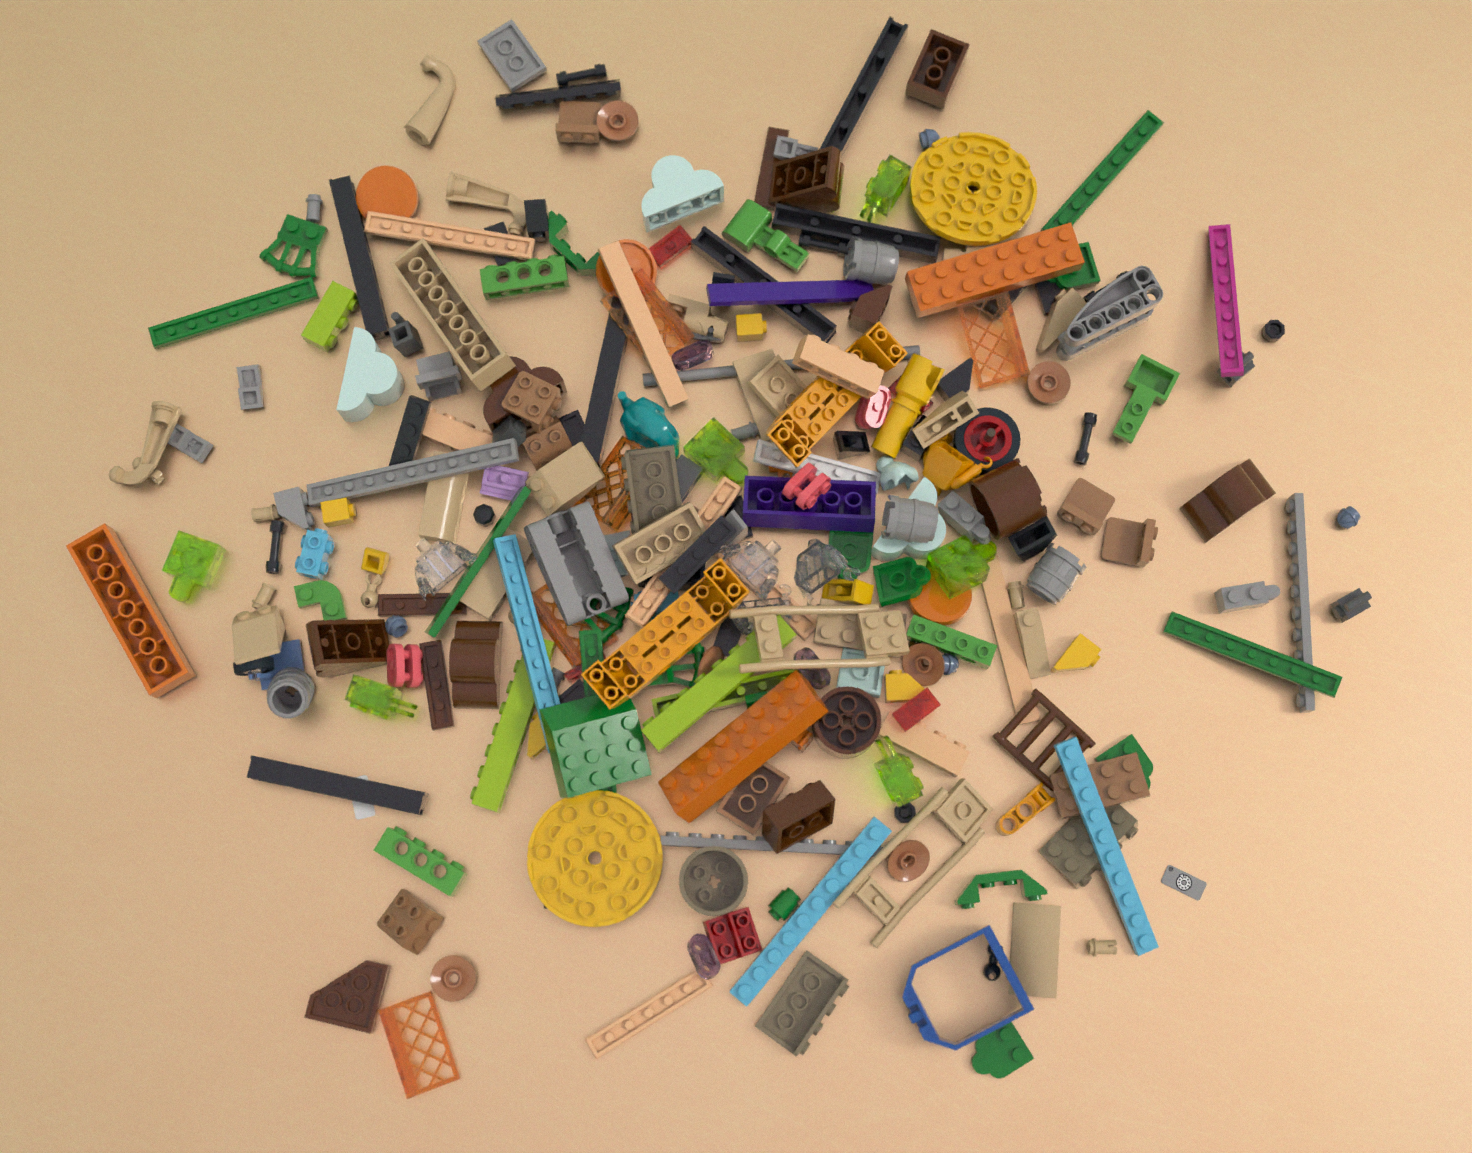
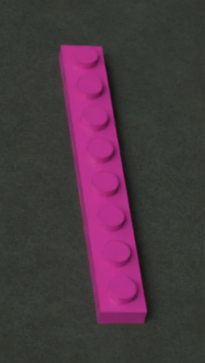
M1230 224L1209 226L1208 234L1221 377L1243 376L1244 367Z

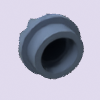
M924 129V132H919L922 149L932 147V143L940 139L939 134L933 129Z
M1351 506L1342 508L1337 516L1339 525L1347 529L1355 527L1361 519L1359 512Z
M393 615L385 622L387 633L395 638L404 635L408 629L406 620L399 615Z
M950 653L942 655L945 663L944 675L956 672L959 667L957 657Z

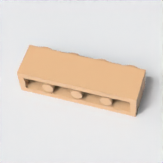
M809 334L799 341L792 364L867 399L877 394L884 374V370L878 368L877 364L865 362L859 359L858 355L840 350L839 346L821 341L820 337Z
M430 407L422 439L453 452L492 443L493 433L485 429L479 431L475 429V425L464 421L460 423L455 421L456 418L447 413L441 415L436 413V409Z
M899 710L889 711L880 728L879 738L954 777L959 775L970 753L966 750V745L958 741L952 743L946 740L947 736L937 730L934 733L927 730V725L918 720L912 722L906 719L907 715Z

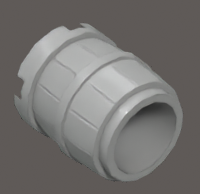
M852 237L847 248L851 249L848 255L845 254L843 276H846L844 279L852 281L856 279L868 284L886 285L892 283L898 269L899 251L894 246L883 244L879 241H863L861 238Z
M888 495L890 501L885 503L882 525L886 526V532L881 531L882 538L890 540L894 538L909 543H928V541H933L938 523V507L934 506L933 503L920 501L919 499H906Z
M1050 543L1045 549L1046 553L1034 565V569L1027 579L1028 583L1026 586L1045 601L1056 605L1057 602H1061L1066 594L1072 590L1078 576L1082 575L1087 567L1085 564L1081 567L1078 564L1080 559L1061 546L1055 549L1053 548L1054 543Z
M287 667L277 672L267 689V703L270 710L281 718H294L302 714L309 707L314 695L312 677L297 667ZM292 686L298 691L291 695L290 692H286V689Z

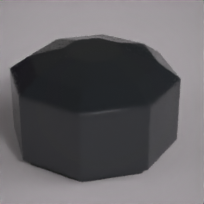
M1270 320L1263 327V336L1268 341H1278L1285 334V325L1279 320Z
M486 504L477 506L473 513L476 523L484 527L493 524L496 517L493 508Z
M900 802L894 808V817L900 823H908L916 815L915 807L910 802Z

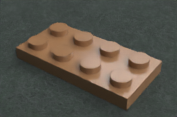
M1137 752L1088 765L1104 808L1150 797ZM1064 771L1051 774L1049 777L1062 819L1081 815Z

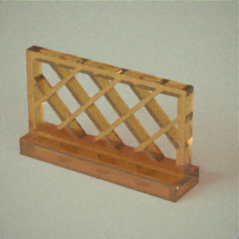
M641 268L634 274V277L645 302H648L651 306L650 313L652 317L661 319L664 322V330H658L660 334H663L664 344L666 343V335L675 336L679 342L675 347L665 346L667 350H670L668 353L671 356L695 336ZM614 289L602 298L600 302L646 360L634 331L633 334L630 331L633 330L632 326L625 325L622 321L623 313L626 314L622 304L621 309L612 308L607 302L612 297H618Z
M1008 291L957 305L970 355L973 359L979 388L1030 375ZM996 299L998 308L994 315L983 310L987 301ZM983 303L981 308L976 306V304ZM973 306L979 310L973 321L964 316L963 308ZM981 311L992 317L986 329L975 323ZM998 312L1000 313L1001 319L996 317ZM994 319L1000 321L1004 327L999 336L989 331ZM966 321L971 323L969 329L967 327ZM973 325L984 330L979 342L970 338L969 332ZM987 332L998 338L992 349L981 344ZM1004 332L1007 340L1002 338ZM1000 340L1006 342L1009 346L1005 357L994 351ZM972 342L977 344L975 349H973ZM979 346L990 351L984 363L976 359L975 356ZM992 353L1003 358L997 370L987 365ZM1009 354H1011L1012 361L1008 359ZM1005 361L1014 365L1015 374L1006 376L1000 372ZM977 362L980 363V364H982V367H981L980 370H979V367H978ZM984 367L996 372L992 380L982 382L980 375ZM998 374H1000L1001 376H1003V377H1001V378H997V379H996V377H997Z
M621 436L600 467L605 475L603 480L606 482V487L597 490L595 486L574 504V506L579 505L593 497L594 505L591 506L595 510L594 513L597 520L616 532L630 514L628 512L627 500H631L630 491L626 492L623 473H626L627 470L622 469L621 457H625V454L621 455L620 451L625 444L630 446V450L646 448L632 440H628L624 436ZM617 462L618 469L609 472L608 468L610 465ZM619 475L620 482L610 485V478ZM621 488L619 495L612 498L611 491ZM607 493L608 500L598 503V495ZM609 505V509L602 517L599 508Z
M545 584L535 592H531L538 620L542 623V626L574 671L582 667L579 638L570 637L566 632L567 625L565 621L556 619L554 616V609L558 608L555 601L553 603L545 602L541 598L540 594L550 591L547 584ZM597 618V626L601 631L609 626L607 622ZM575 623L571 625L580 627V631H582L583 628L590 629L586 624L583 623ZM615 633L610 636L612 639L602 644L603 651L619 641Z
M431 991L378 1010L407 1099L460 1079ZM428 997L431 1007L427 1015L414 1010L419 1000ZM414 1003L413 1008L406 1006L408 1004ZM404 1007L411 1012L406 1022L403 1023L396 1020L393 1010ZM431 1011H433L435 1019L429 1017ZM413 1012L425 1017L420 1030L407 1025ZM427 1019L437 1023L438 1030L434 1037L422 1032ZM397 1023L403 1025L401 1032ZM405 1027L418 1032L412 1045L404 1042L402 1039ZM439 1032H440L442 1041L436 1038ZM420 1034L433 1039L427 1052L414 1047ZM435 1041L443 1044L445 1047V1052L441 1059L429 1054ZM405 1045L410 1047L408 1054L406 1052ZM413 1049L425 1054L420 1067L411 1064L409 1061V1056ZM446 1054L450 1063L444 1061ZM427 1056L440 1061L434 1074L421 1069ZM442 1063L452 1068L453 1077L442 1079L436 1076ZM412 1067L418 1070L415 1076ZM420 1071L432 1076L429 1085L421 1089L418 1088L416 1082ZM435 1078L441 1080L440 1082L432 1084Z

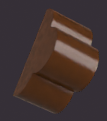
M830 146L773 163L768 203L775 204V206L778 203L797 208L802 207L807 210L824 213L838 210L840 208L845 167L841 162V151L834 146Z
M509 356L516 366L490 385L493 393L486 399L483 407L484 418L491 432L493 433V430L509 416L516 420L523 419L502 408V401L521 371H525L560 388V395H563L567 392L561 375L550 367L542 366L531 370L524 360Z
M1248 459L1216 479L1179 509L1206 543L1274 496L1276 492L1252 460Z
M384 619L312 620L306 624L313 667L316 670L317 677L340 676L359 669L374 668L387 664L389 640Z
M457 621L449 653V675L452 683L454 708L499 709L502 621Z

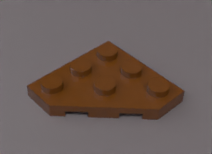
M370 960L359 964L354 969L311 994L304 1018L371 1034L390 965Z

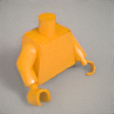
M948 433L944 438L941 437L930 444L924 451V469L922 473L924 477L932 482L938 497L942 490L959 489L969 483V481L982 472V468L988 469L992 466V459L987 456L984 457L985 460L990 462L988 465L982 463L974 464L972 460L949 445L953 437Z

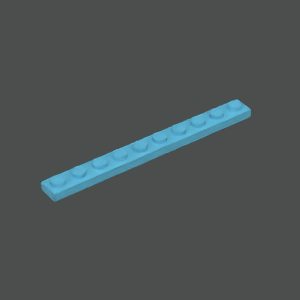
M516 534L494 538L493 543L549 753L539 709L560 704Z
M1072 737L1053 745L1135 954L1140 956L1158 948L1156 938L1077 737Z
M873 816L729 990L734 997L746 1007L750 1004L827 911L833 901L892 831Z

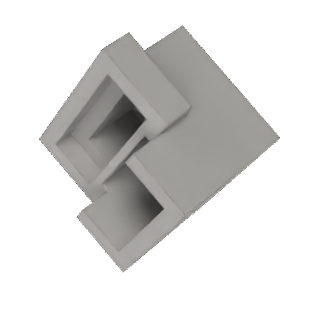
M450 351L416 360L420 374L415 376L416 382L420 390L425 389L426 397L429 401L462 393L460 380H462L461 372L458 365L455 364Z

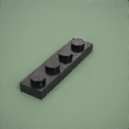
M413 395L409 396L389 466L415 460L432 402Z
M721 515L658 579L675 594L737 530Z

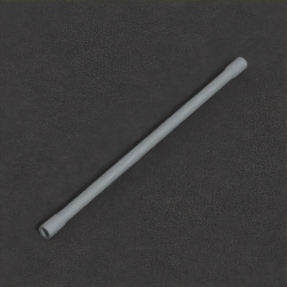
M919 345L903 347L908 353L903 359H910L913 353L920 355ZM793 359L784 360L792 370L803 369L792 364ZM733 365L677 371L681 381L737 376ZM653 373L643 374L644 386L657 385Z

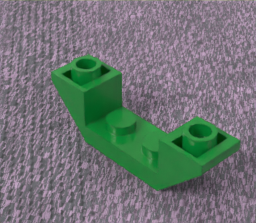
M551 210L548 213L549 244L551 250L559 256H564L565 262L581 277L596 276V263L600 255L599 252H596L587 262L581 254L572 252L570 250L571 246L562 239L569 232L568 222L561 214L558 213L556 215Z
M1022 870L980 874L972 877L956 898L955 905H961V909L975 908V903L980 902L978 884H981V888L995 887L994 882L1001 881L1006 886L1017 884L1019 879L1022 897H1028L1029 901L1042 900V895L1048 893L1047 889Z

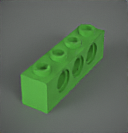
M551 255L547 259L540 260L538 258H531L522 263L512 261L503 266L488 265L484 269H479L482 290L486 300L569 287L564 256ZM543 270L551 271L547 276L540 275ZM523 273L530 274L527 279L519 278ZM501 277H508V280L506 282H498V280Z
M913 615L906 632L908 641L916 644H930L943 654L950 653L956 656L957 659L984 669L990 667L997 645L917 615Z
M395 826L394 829L387 827L374 851L448 896L454 897L467 875L463 871L464 866L454 860L451 863L444 860L445 855L436 849H433L431 852L424 848L426 843L416 837L413 840L406 837L407 832L398 826ZM405 842L408 845V850L405 854L400 855L398 846L400 843ZM420 854H425L427 857V862L424 866L417 864V857ZM440 865L446 868V874L442 878L436 875V868Z

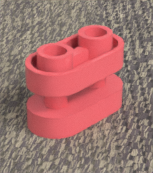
M879 386L877 394L869 399L861 396L855 415V422L859 428L866 430L883 425L892 398L891 392L887 387Z
M807 463L787 482L782 494L790 500L797 496L796 505L803 510L806 508L810 509L821 494L824 495L829 491L831 478L824 473L816 476L817 468L811 463Z
M391 643L388 646L387 682L391 688H401L403 684L406 688H418L422 683L421 660L423 654L417 644H406L404 648L402 644Z

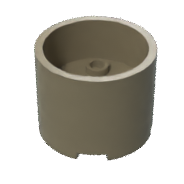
M708 846L693 852L686 859L680 871L679 887L684 900L692 909L707 916H721L733 911L744 899L748 887V875L742 860L734 852L724 847ZM713 875H715L716 879L720 878L721 880L717 884V888L708 885V881L711 880Z

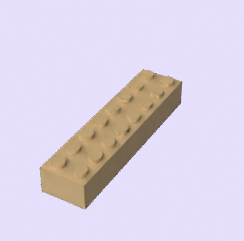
M424 238L389 263L465 373L480 391H483L516 366Z

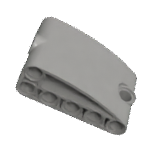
M1138 266L1098 292L1080 310L1068 329L1057 337L1060 341L1056 349L1057 356L1064 361L1071 360L1145 323L1163 297V290L1150 268ZM1147 294L1154 295L1156 300H1150Z
M589 501L524 527L526 538L567 626L629 601L628 593ZM593 598L600 602V608L597 611L590 607V601Z

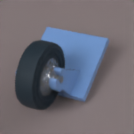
M300 639L282 642L280 653L238 665L235 662L233 663L235 675L249 676V680L261 681L262 690H267L272 678L284 668L297 667L305 672Z

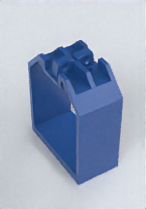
M990 925L913 964L902 996L907 1008L911 1012L908 1017L912 1024L917 1023L923 1039L953 1050H958L1035 1010ZM984 934L1022 1008L957 1042L941 1038L912 984L916 969Z

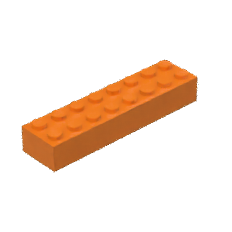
M1071 223L909 270L906 273L905 281L917 318H921L1078 271L1082 268L1085 261Z
M104 523L66 545L148 694L159 698L196 676L114 529Z
M795 670L659 780L658 784L674 812L690 824L825 715L828 709L809 681Z

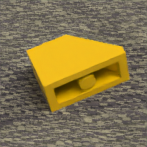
M825 579L822 598L855 605L871 604L874 585L858 579Z
M1080 633L1051 668V671L1057 673L1084 670L1089 665L1093 667L1101 658L1098 653L1102 649Z
M890 670L889 674H885V703L929 702L931 700V694L908 673H902V670Z
M538 712L532 717L533 721L530 723L527 756L531 760L535 759L547 748Z

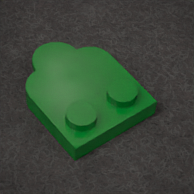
M1089 242L1079 244L1085 261L1080 270L1048 279L1047 281L1056 282L1060 289L1065 290L1072 287L1076 289L1098 284L1101 280Z
M829 532L827 566L830 570L836 572L838 579H857L858 574H864L868 571L871 563L873 533Z
M904 557L873 566L879 601L882 607L919 596L923 589L922 586L926 585L931 579L930 570L923 565H917L916 561L911 557Z
M1130 734L1094 758L1096 762H1101L1137 752L1148 789H1150L1151 781L1149 776L1153 772V764L1133 734Z
M1010 1022L975 1041L976 1054L972 1058V1067L979 1074H990L995 1078L1001 1079L1027 1064L1034 1057L1013 1023Z

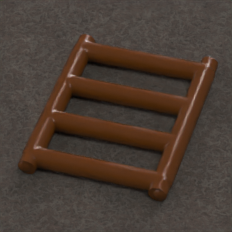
M1034 689L1030 700L1000 733L996 732L993 735V738L1053 792L1050 777L1040 769L1055 752L1053 745L1065 741L1071 733L1081 740L1079 745L1083 753L1088 747L1092 748L1095 746L1096 742L1043 693ZM1040 703L1049 712L1024 740L1015 747L1007 739L1008 736L1034 707ZM1056 717L1065 727L1036 760L1032 762L1023 753ZM1060 765L1053 774L1063 772L1062 766Z

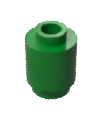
M787 887L785 891L782 890L770 902L768 913L776 921L780 919L785 921L799 906L798 902L801 899L793 890Z

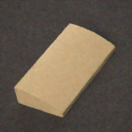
M773 349L733 361V367L753 420L758 428L760 439L767 442L771 440L765 433L776 419V416L747 383L775 357Z
M687 502L612 545L631 579L637 585L673 564L706 531V528L692 503Z
M1013 903L1010 964L1027 996L1057 998L1061 906ZM1009 983L1008 994L1015 995Z

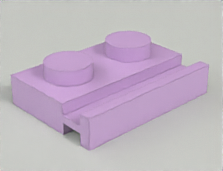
M505 466L484 469L480 494L512 500L521 486H527L525 481L528 480L529 472Z

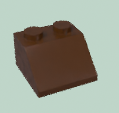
M886 285L860 295L858 301H853L848 320H851L849 328L865 333L878 321L880 322L889 302L893 286Z

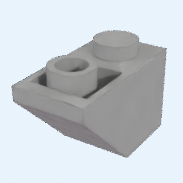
M298 486L273 493L278 514L283 519L306 532L307 530L313 531L312 525H315L312 513L308 512L307 505H309L307 492H304Z

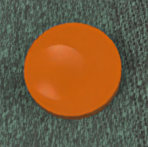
M378 166L369 170L361 178L356 190V202L360 213L365 219L367 218L368 211L412 218L418 205V190L413 179L403 170L393 166Z
M631 239L617 240L644 297L651 291L656 281L657 266L654 256L645 245ZM599 255L596 263L597 281L606 295L610 298L618 297Z
M940 565L927 567L931 572V579L926 585L922 586L923 589L919 596L908 600L911 610L919 617L944 626L958 622L966 615L972 601V591L968 581L961 573L950 567Z

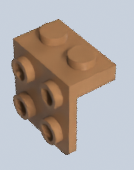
M580 101L560 102L559 123H556L555 130L558 142L599 143L600 131L597 125V115L602 108L599 102Z
M521 371L502 401V408L531 422L532 431L541 434L543 428L547 429L552 420L550 416L553 411H557L561 406L560 388L525 371Z
M557 416L552 417L550 425L547 429L543 428L541 434L532 431V425L527 426L526 441L522 443L536 471L573 447Z
M1078 478L1057 514L1061 515L1065 521L1078 525L1084 532L1095 535L1103 525V521L1113 506L1115 498L1085 479Z
M1110 517L1106 523L1101 553L1102 559L1140 567L1146 566L1154 557L1155 549L1152 548V542L1156 540L1158 527H1155L1156 520L1147 518L1141 523Z
M401 889L378 920L377 926L401 947L418 955L435 930H437L444 917L424 905L407 890Z

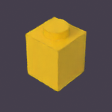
M762 313L736 315L737 342L763 340V333H767L766 320H762Z
M347 498L320 502L323 523L328 528L354 523L353 516H356L355 506Z

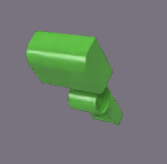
M747 199L722 231V237L747 253L755 245L798 272L808 259L809 252L791 242L784 232L780 230L774 231L768 227L772 222L771 212L756 202Z
M1141 354L1124 385L1134 390L1126 404L1112 435L1131 444L1152 403L1155 401L1163 405L1166 402L1180 373Z

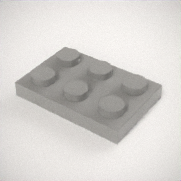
M512 19L477 41L511 92H514L547 71L544 63Z

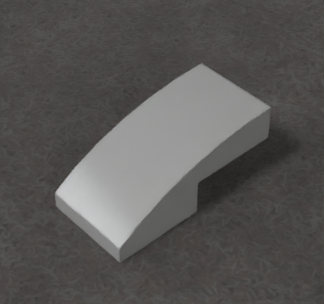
M778 135L773 156L780 160H786L816 151L818 147L799 144L797 139Z
M260 364L236 367L240 387L238 388L241 410L263 407Z
M177 423L167 443L200 463H203L214 446Z

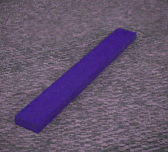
M859 280L707 284L706 286L709 306L858 301L860 295L874 290L872 284Z

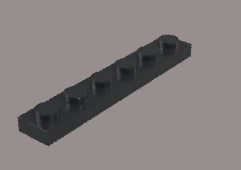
M620 79L501 94L496 95L495 100L496 106H501L502 109L513 108L514 104L522 103V106L535 105L534 101L543 100V103L547 104L555 102L557 98L570 101L575 100L576 96L584 95V98H593L597 96L596 93L605 92V95H615L618 90H621Z

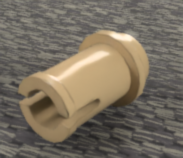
M271 504L270 507L252 508L251 510L253 522L264 520L277 521V519L281 518L274 504Z
M1021 581L1008 583L1007 590L1010 593L1012 609L1026 607L1022 591L1024 585L1021 584Z
M263 583L256 599L252 600V607L258 609L268 605L276 588Z
M1092 938V940L1087 942V952L1093 956H1097V954L1116 955L1117 947H1114V945H1117L1116 940L1097 941L1096 938Z

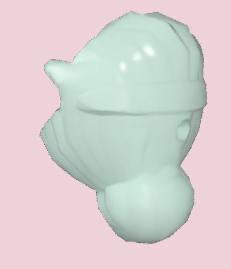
M882 456L877 460L876 467L881 473L880 484L884 491L892 489L903 482L906 484L907 489H909L911 483L919 479L917 470L906 463L894 462L890 456Z

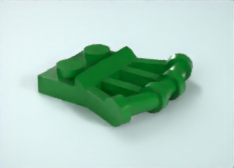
M287 214L281 230L278 231L277 239L260 253L259 258L272 265L276 272H286L294 278L297 276L317 278L318 253L328 229ZM285 243L284 251L278 260L273 254ZM293 248H300L292 266L288 265L287 262ZM307 252H311L310 267H301Z
M625 587L629 601L612 608L618 612L615 618L604 612L594 615L610 624L601 631L602 644L607 642L608 637L618 629L621 630L624 625L622 622L630 608V599L634 593L632 588ZM593 598L590 601V607L595 611L598 610L596 609L599 603L597 599ZM591 618L580 621V623L586 624L591 630L600 629Z
M701 643L685 654H694L695 663L672 665L649 686L678 684L692 688L696 684L694 681L698 677L699 665L703 653H705ZM695 670L692 681L674 677V672Z

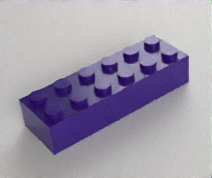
M745 475L743 521L747 527L871 533L874 531L876 482L831 480L829 491L824 495L821 494L812 508L803 510L796 505L797 496L790 500L782 494L785 485L791 478Z

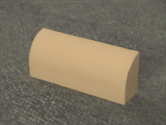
M434 451L433 456L445 454L446 452ZM469 472L428 481L418 532L421 539L456 544Z
M507 528L502 537L516 534L524 568L526 569L534 557L529 542L523 536ZM495 548L460 599L461 603L489 621L494 619L507 599Z

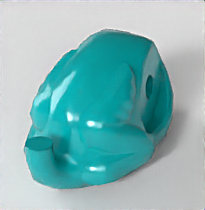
M620 391L618 399L624 411L620 422L627 439L635 441L641 448L674 445L675 457L677 458L679 455V434L666 418L664 408L645 397L633 401L628 398L626 392Z

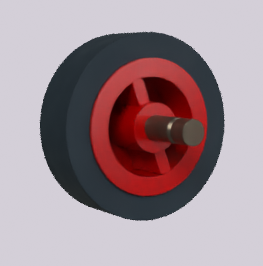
M990 407L977 409L979 414L957 427L953 439V448L972 460L974 464L982 463L988 465L990 462L985 460L984 457L987 456L992 459V466L988 469L982 468V472L979 475H983L1014 460L1020 448V432L1015 421L1005 412Z

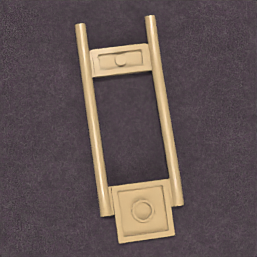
M878 603L865 605L767 606L729 610L730 619L753 617L760 660L759 663L739 664V673L782 669L890 665L888 656L907 655L910 652L901 610L879 612ZM857 614L866 659L783 660L784 656L776 615Z
M961 778L949 793L941 787L932 799L858 872L833 901V905L840 909L852 893H854L885 924L871 941V944L878 948L903 917L985 834V831L979 826L992 812L993 808L964 778ZM933 811L964 844L900 907L869 874Z

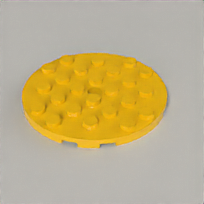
M962 132L958 136L949 138L945 136L933 142L932 147L922 152L914 164L910 179V197L913 207L919 218L929 229L949 241L969 246H984L1004 241L1021 230L1033 212L1037 198V183L1030 170V164L1021 153L1018 154L1010 147L1011 144L992 135ZM974 185L979 190L971 193L972 191L968 187Z
M601 790L564 798L552 805L534 827L527 852L529 879L541 902L561 919L586 927L613 925L639 911L655 891L663 864L660 837L647 813L627 797ZM592 852L600 853L601 862L596 865L589 862V855Z

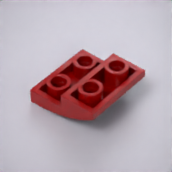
M749 907L703 922L717 966L763 950Z

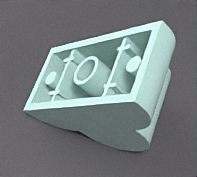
M669 155L661 158L652 169L653 188L644 195L641 207L644 227L648 233L724 202V185L721 179L709 170L694 171L692 165L683 157Z
M354 327L336 409L347 422H358L367 418L375 405L386 406L393 404L401 397L404 391V378L394 361L388 355L382 353L368 331L358 327Z
M924 477L908 499H919L920 501L933 503L935 506L937 492L932 482ZM938 513L936 533L933 541H928V543H909L894 538L892 540L884 539L880 536L872 548L871 556L886 562L898 559L903 553L914 559H927L938 551L945 538V521Z

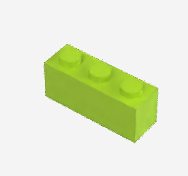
M332 281L301 334L305 342L328 353L330 348L336 345L339 332L347 326L350 313L354 312L358 307L357 294L347 287Z

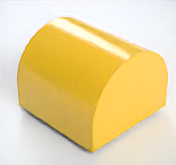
M366 547L361 569L382 575L388 565L389 553Z

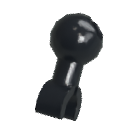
M988 944L986 952L989 955V963L984 967L983 974L987 980L995 981L1000 977L1001 969ZM992 974L994 979H990L989 975Z

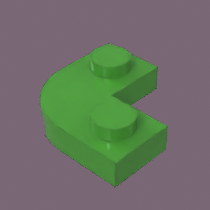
M318 580L294 586L297 604L300 609L320 604L324 620L347 619L342 594L332 583Z

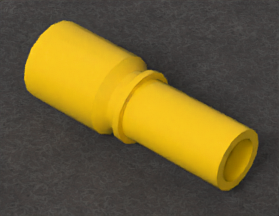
M915 353L912 354L895 387L897 396L891 399L893 404L871 445L873 449L894 459L896 458L917 416L922 413L920 411L921 407L928 405L945 369L932 365L933 361Z

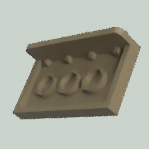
M674 445L625 451V457H621L622 469L627 470L628 478L624 479L626 492L630 491L631 500H627L628 512L633 513L634 522H630L631 533L633 534L682 506Z
M1121 805L1104 808L1119 847L1122 849V843L1127 838L1129 840L1132 839L1138 832V820ZM1081 815L1073 816L1039 850V853L1072 882L1076 889L1080 886L1085 887L1091 881V875L1096 870H1102Z
M806 950L755 1027L796 1057L799 1053L803 1055L810 1046L808 1040L811 1035L814 1034L816 1036L823 1026L821 1020L825 1014L829 1017L835 1009L836 1004L833 1002L837 996L843 997L849 988V985L846 984L848 979Z

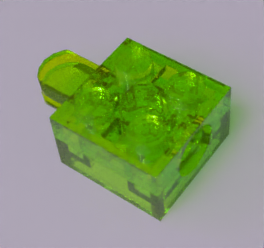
M889 155L886 161L883 159L877 168L878 173L876 177L872 176L866 185L867 191L864 196L867 198L860 217L864 219L871 208L872 210L867 218L868 222L872 223L878 212L887 217L908 185L912 167L892 155Z
M714 417L683 447L684 454L691 461L701 466L703 472L713 482H716L724 474L734 483L742 484L744 483L745 475L748 476V467L739 460L745 453V446Z
M178 530L162 569L164 573L174 577L169 588V595L179 602H185L189 600L195 585L210 590L226 549L214 542Z
M964 535L930 552L926 567L930 570L932 576L948 598L952 599L986 581L990 570L987 563L995 559L997 547L992 541L988 544L978 543L973 545L969 538Z
M353 674L344 699L350 703L349 707L354 708V710L367 713V710H370V714L385 720L388 719V716L395 718L396 714L413 719L415 714L399 709V705L416 710L418 707L415 704L401 700L404 693L397 688Z
M886 735L883 737L890 756H888L880 739L875 740L882 760L874 763V766L892 804L900 807L923 796L921 790L924 787L920 778L916 777L911 770L914 768L910 757H906L898 752L896 753L890 738Z

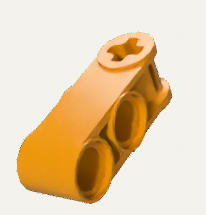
M1042 782L1030 790L1023 799L996 821V830L999 834L1009 836L1017 832L1034 816L1056 800L1055 797H1051L1043 788L1044 784ZM1021 805L1028 807L1029 815L1027 817L1020 814L1019 809ZM1004 819L1011 821L1013 826L1011 831L1003 828L1002 823Z

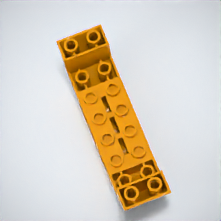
M879 321L844 350V352L858 355L859 359L865 362L877 364L878 368L884 370V373L894 368L908 354ZM817 376L776 417L765 435L795 467H798L812 453L810 449L861 396Z
M721 558L703 572L704 577L604 661L600 662L597 660L581 674L609 709L619 706L646 686H649L712 633L729 616V610L736 609L748 596L750 591Z

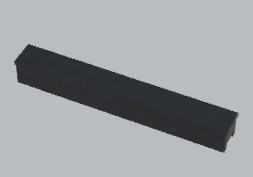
M889 17L820 149L834 146L841 151L842 158L907 35L908 24L902 25L893 21V17Z
M350 175L333 180L329 179L365 330L372 335L375 341L391 337L367 235L364 232L365 227L362 215L356 202L354 183L351 182Z
M776 203L771 229L774 231L780 230L797 236L808 234L813 239L838 244L840 241L849 243L852 237L861 238L863 241H879L880 243L894 246L899 251V257L931 264L937 261L941 239L938 236Z
M705 226L702 227L697 237L691 241L690 248L724 274L735 275L736 283L778 282ZM808 303L766 305L803 334L816 335L823 342L828 343L837 332V325Z
M612 297L581 442H583L599 467L602 462L631 327L618 297Z
M252 755L247 778L417 815H423L426 798L429 795L426 792Z

